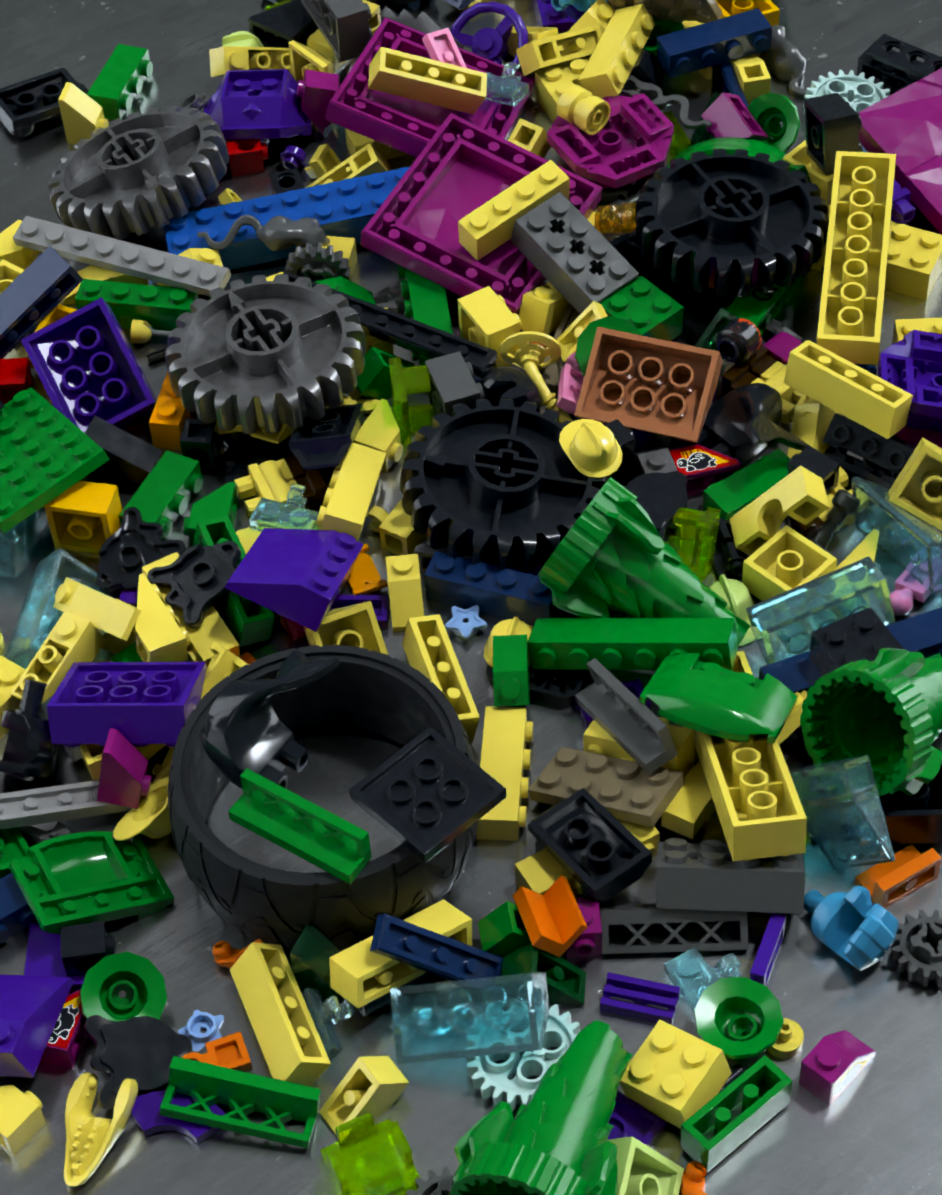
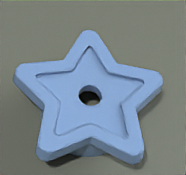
M478 605L468 609L453 606L451 608L453 618L445 624V629L452 630L457 636L467 640L475 636L479 629L487 628V623L479 617L480 608Z
M198 1009L194 1010L193 1016L190 1017L187 1025L179 1029L178 1033L187 1036L191 1040L193 1052L199 1053L205 1047V1043L222 1038L219 1029L224 1022V1016H213ZM206 1029V1032L200 1033V1030Z

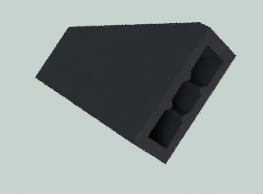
M292 0L253 15L248 19L249 32L258 37L264 47L289 48L288 42L292 40L307 46L309 36L319 29L301 0Z
M94 416L85 434L104 449L110 460L86 477L139 488L157 464L162 451L107 421Z

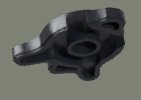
M243 432L220 434L222 443L228 447L222 455L223 464L235 466L226 475V484L249 475L248 465L255 463L260 465L265 461H278L294 455L289 448V440L292 435L281 443L275 444L251 437L250 434H243Z
M679 472L645 473L631 480L625 487L638 496L636 501L647 512L664 541L667 528L677 522L687 509L686 489L688 487V479Z
M128 507L123 512L122 523L119 529L108 537L99 551L100 565L99 574L96 578L99 589L105 593L117 590L138 589L139 574H142V567L175 552L180 556L187 550L184 542L181 540L160 541L164 534L161 524L144 522L140 511L136 507Z
M225 541L206 547L197 544L183 552L172 564L149 570L147 578L151 584H156L160 588H172L166 595L165 601L171 608L183 610V620L188 627H199L203 623L206 612L231 592L225 586L236 570L241 557V550L235 542Z
M92 1015L86 1020L84 1025L86 1034L95 1043V1051L91 1057L90 1066L95 1071H106L109 1075V1079L98 1095V1103L105 1110L114 1108L118 1091L126 1078L136 1080L138 1093L156 1090L169 1081V1067L173 1056L182 1057L192 1051V1044L187 1036L176 1033L164 1022L149 1016L132 1017L125 1021L117 1022L107 1020L100 1015Z

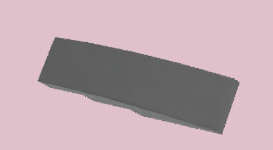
M385 6L379 14L383 18H389L425 34L445 29L423 11L418 17H415L406 9H403L398 15ZM453 36L457 47L463 49L464 46Z

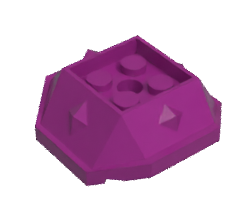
M634 94L632 97L609 96L601 98L609 103L611 113L604 128L595 135L585 133L559 116L556 117L552 127L547 132V142L568 164L571 170L601 186L602 190H607L609 188L616 189L628 183L635 185L638 179L654 173L661 167H665L674 135V124L645 94Z

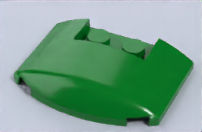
M725 137L699 142L682 150L671 160L683 157L690 161L691 153L702 151L707 156H711L714 149L722 148L726 150L727 154H734L736 149H744L748 151V156L755 157L757 153H765L770 155L769 162L774 163L778 160H783L786 153L761 141L748 138ZM671 161L666 165V167L670 168Z
M683 653L665 657L640 695L639 701L643 705L646 704L648 699L652 700L660 706L659 715L687 728L721 738L748 742L749 734H768L766 743H775L797 702V696L767 673L765 678L761 680L746 672L738 673L722 668L716 663L699 661L701 653Z
M91 831L66 834L45 840L28 848L27 856L23 857L19 862L14 858L9 865L42 931L60 934V927L106 922L134 915L137 920H141L172 904L174 896L141 838L138 836L130 838L131 843L113 839V832Z

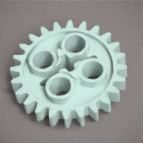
M839 70L837 76L832 72H828L827 78L820 75L818 82L812 81L810 88L807 87L804 99L838 93L856 112H860L888 97L890 89H883V82L875 84L874 76L868 79L864 78V72L860 73L859 76H855L853 70H850L848 75Z
M525 998L523 1007L518 1008L516 1003L511 1000L509 1004L510 1010L504 1011L500 1006H496L497 1016L495 1018L484 1014L485 1026L477 1024L473 1026L475 1036L467 1038L469 1049L465 1050L468 1076H472L474 1089H481L483 1099L493 1095L494 1106L500 1101H507L512 1111L517 1104L525 1106L529 1104L544 1073L568 1050L577 1034L581 1031L579 1022L572 1023L569 1011L562 1015L559 1014L557 1004L546 1010L544 1000L541 999L536 1007H531L529 998ZM522 1031H523V1032H526V1033H524V1034H522V1035H516V1034H515V1033H517V1032H522ZM550 1047H558L555 1050H546ZM499 1060H506V1062H504V1063H500V1064L495 1063L496 1061H499ZM534 1075L539 1076V1077L536 1078V1079H527V1077H530V1076H534Z

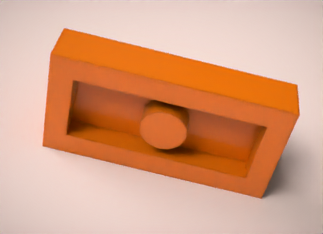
M911 844L855 876V882L870 891V897L874 904L877 903L887 908L939 877L942 857L934 848L921 854Z
M560 876L543 895L523 886L512 895L531 943L539 949L560 957L587 928L567 878L564 876Z

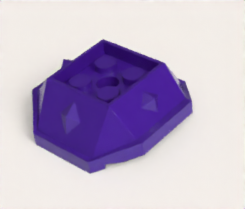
M288 69L226 71L214 95L209 99V104L204 107L203 111L219 125L225 140L288 138L295 135L306 136L311 135L313 122L301 110V97H296L298 83Z
M912 330L904 336L903 340L892 344L880 353L878 377L913 395L905 427L942 433V334Z

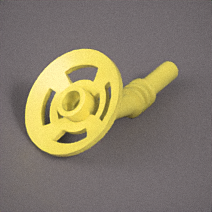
M523 331L506 337L500 344L501 358L506 363L525 370L538 390L542 401L541 406H546L545 411L553 409L559 412L558 422L560 424L567 420L573 421L567 412L557 407V395L555 393L551 394L538 370L551 366L558 361L561 356L559 342L548 334L536 331ZM529 342L540 343V344H543V345H545V346H547V347L545 348V347H543V346H541V345L533 344V343H529ZM517 344L519 349L516 350L515 355L508 354L509 349ZM553 355L549 361L543 363L546 357Z

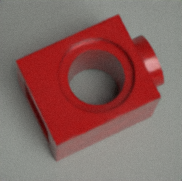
M260 139L226 140L232 177L265 172L263 160H269L266 143H261Z
M28 358L0 359V400L5 405L18 392L27 390L30 387L32 388L33 376Z

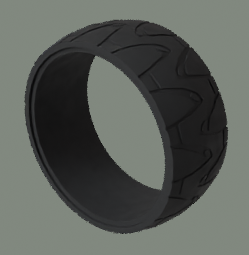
M313 645L299 647L298 649L293 648L262 657L251 662L252 664H247L231 673L229 677L227 676L216 684L199 701L196 709L192 710L178 736L172 757L168 783L170 824L174 843L189 879L195 884V889L212 910L230 927L240 934H245L246 937L253 941L261 939L263 943L282 945L283 950L286 952L289 950L296 954H314L312 945L313 929L310 933L309 925L315 927L335 947L343 951L374 935L378 915L388 914L404 920L443 899L445 900L456 886L465 868L476 836L478 821L426 863L402 843L390 852L369 861L350 885L328 872L302 873L284 871L253 862L227 847L207 827L206 821L213 800L221 786L228 779L208 757L201 740L203 732L208 734L207 727L212 718L208 714L210 708L228 682L245 679H275L282 663L293 650L302 652L308 659L337 656L340 665L326 676L293 690L273 694L270 697V702L279 720L294 735L327 729L358 730L389 738L405 746L431 726L475 763L472 747L468 743L469 737L459 717L443 692L433 682L431 683L430 679L403 661L396 658L392 659L391 656L377 651H368L369 649L354 646Z

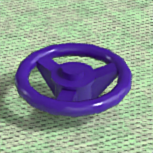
M495 1L477 3L463 11L450 30L451 34L463 46L472 49L474 54L502 65V61L508 54L507 42L513 27L518 34V48L528 43V30L522 17L510 6ZM494 12L505 16L496 29L483 28L477 31L474 36L460 33L461 29L470 19L481 13ZM516 53L514 60L508 68L518 71L521 66Z

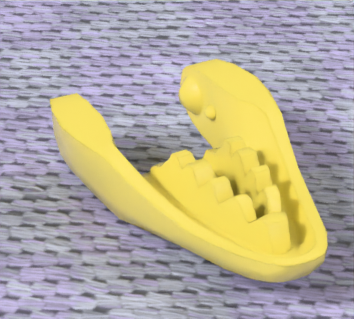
M85 1072L74 1082L69 1091L65 1109L66 1151L64 1181L67 1185L76 1187L85 1184L98 1169L124 1131L138 1094V1084L135 1079L126 1078L122 1082L115 1100L113 1119L96 1117L91 1112L98 1087V1077L96 1074Z

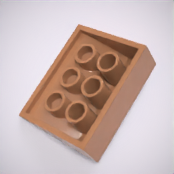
M597 327L574 416L581 419H593L605 424L618 419L625 428L698 443L716 391L723 363L720 351Z

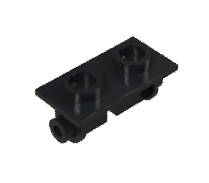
M717 518L713 521L712 531L703 534L719 576L725 574L727 579L741 580L743 561L747 558L744 552L735 547L730 522L724 518Z

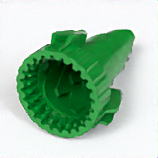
M612 477L608 479L537 575L540 578V582L552 590L554 606L582 618H610L608 607L617 612L624 613L630 618H735L739 644L750 628L748 623L726 608L727 602L700 582L696 574L682 562L678 553L662 540L649 515L636 501L638 496Z
M882 648L879 650L875 660L868 661L864 659L844 664L815 681V685L809 688L807 698L803 700V712L800 715L803 739L808 755L813 759V764L829 782H833L837 788L848 791L855 796L875 797L876 795L882 796L888 793L892 795L899 790L911 796L916 794L924 783L929 784L933 781L942 765V751L931 746L934 740L939 737V733L942 732V657L940 653L924 658L920 652Z
M595 1020L582 1029L568 1050L556 1063L547 1069L538 1083L527 1106L521 1104L515 1118L513 1117L511 1106L507 1102L500 1101L493 1111L483 1116L459 1139L454 1148L459 1166L453 1176L454 1183L450 1188L449 1195H617V1147L614 1143L607 1141L613 1125L608 1122L616 1103V1090L633 1054L623 1049L621 1038L610 1029L609 1024Z

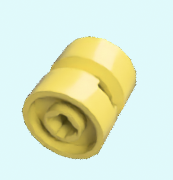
M577 84L568 87L562 93L557 104V114L559 117L572 123L589 135H595L600 132L609 120L611 107L608 102L598 96H593L591 92Z

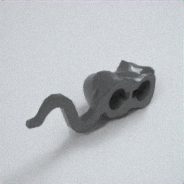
M773 25L771 49L763 51L760 58L772 67V72L776 77L783 81H789L788 93L790 96L804 100L806 90H802L797 86L803 82L806 58L793 43L786 40L785 27Z
M631 74L618 95L632 97L634 94H645L661 112L668 105L679 106L681 108L680 122L686 129L693 130L702 126L708 128L712 126V123L707 120L694 122L688 119L689 102L686 97L678 94L663 96V92L658 86L642 82Z
M242 215L234 221L225 239L220 242L213 241L207 232H197L198 237L205 238L207 244L216 250L228 247L236 237L239 229L244 225L252 226L257 237L272 251L288 249L292 245L306 247V243H310L312 247H317L318 242H321L323 247L328 246L330 243L324 230L320 228L319 221L308 217L291 220L278 215L272 217L262 226L254 216Z

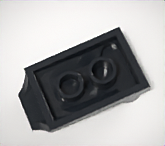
M64 67L0 88V121L11 134L18 137H26L35 130V123L61 113L58 99L66 82L74 84L85 94L88 93V89L83 84L75 81Z
M363 403L324 408L325 416L319 420H312L308 416L302 418L303 426L294 429L289 440V448L305 470L337 467L358 430L364 424L365 412Z
M582 788L567 799L561 800L527 824L529 832L581 885L585 898L593 902H605L638 881L652 863V852L585 788Z

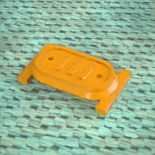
M367 543L363 545L348 577V581L354 589L352 590L353 595H365L388 587L386 579L381 580L371 557L364 553L370 551Z

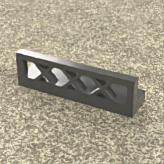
M596 658L586 663L594 683L575 695L578 705L649 774L676 757L678 753L667 725L647 706L643 705Z
M656 903L600 905L602 954L748 950L747 912L656 908ZM724 921H739L740 941H724L715 931ZM688 922H697L707 931L698 942H687L678 932ZM704 922H716V923L710 928V927H709L707 924H705ZM654 923H661L670 932L661 943L654 944L650 943L642 933ZM668 923L679 924L676 926L675 929H673ZM624 924L634 933L625 944L609 945L608 925ZM631 924L643 925L637 930ZM713 936L717 942H706V940ZM676 937L681 943L669 942ZM637 938H639L644 944L633 943Z

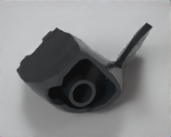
M763 383L744 385L718 399L709 408L698 443L687 441V446L697 444L706 446L711 450L737 459L740 464L757 456L773 441L801 451L810 445L781 427L782 400L780 393Z
M293 650L282 663L275 679H245L227 683L210 708L208 714L212 718L207 727L208 734L203 732L201 740L208 757L231 783L243 790L240 775L248 768L286 789L289 781L288 775L282 772L284 767L288 766L298 772L306 766L309 761L307 749L295 742L293 732L279 720L270 702V697L273 694L293 690L326 676L340 665L338 657L323 656L308 659L302 652Z

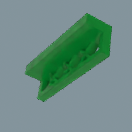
M248 768L240 775L243 794L229 809L230 820L351 885L372 858L369 832Z
M173 1056L169 1067V1084L160 1106V1115L308 1149L319 1114L321 1089ZM175 1093L191 1096L195 1103L187 1107L172 1104ZM222 1103L228 1105L232 1111L225 1115L213 1114L209 1107ZM254 1111L265 1113L269 1120L260 1124L252 1123L246 1115ZM297 1120L305 1122L306 1126L303 1134L287 1131L283 1123Z

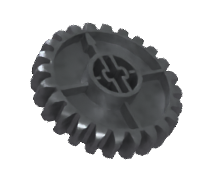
M170 106L162 111L161 107L149 109L145 114H141L138 111L129 114L128 119L121 120L118 118L109 122V127L105 129L99 127L91 132L92 137L89 139L83 138L74 145L76 150L68 151L60 159L62 163L54 168L48 188L50 202L64 226L107 237L114 235L116 239L128 238L132 232H136L138 236L148 233L150 227L157 226L159 229L170 224L169 219L173 217L178 219L189 213L187 208L190 206L197 207L206 200L204 194H211L219 186L218 181L227 172L226 165L229 162L227 143L219 125L207 113L198 112L195 108L181 109L180 106Z
M278 274L273 281H267L265 275H256L252 277V283L245 284L241 279L231 281V289L225 291L220 287L214 288L209 291L210 300L197 299L190 304L192 313L185 312L181 314L176 320L177 328L169 333L165 361L174 394L181 398V403L188 412H197L200 421L213 423L218 420L219 429L224 431H230L237 425H242L243 434H254L258 427L265 426L266 432L272 434L278 433L281 424L285 423L292 429L302 427V418L306 416L312 420H319L325 416L324 406L331 408L339 407L344 402L343 393L347 394L354 391L358 383L357 377L363 373L365 367L366 343L358 313L355 309L349 307L348 300L343 295L332 294V288L326 284H317L312 288L311 279L306 277H298L294 282H289L288 274Z

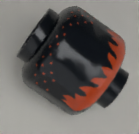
M744 318L733 319L718 332L716 337L717 350L720 351L721 357L735 364L744 363L759 350L762 344L761 333L757 326Z

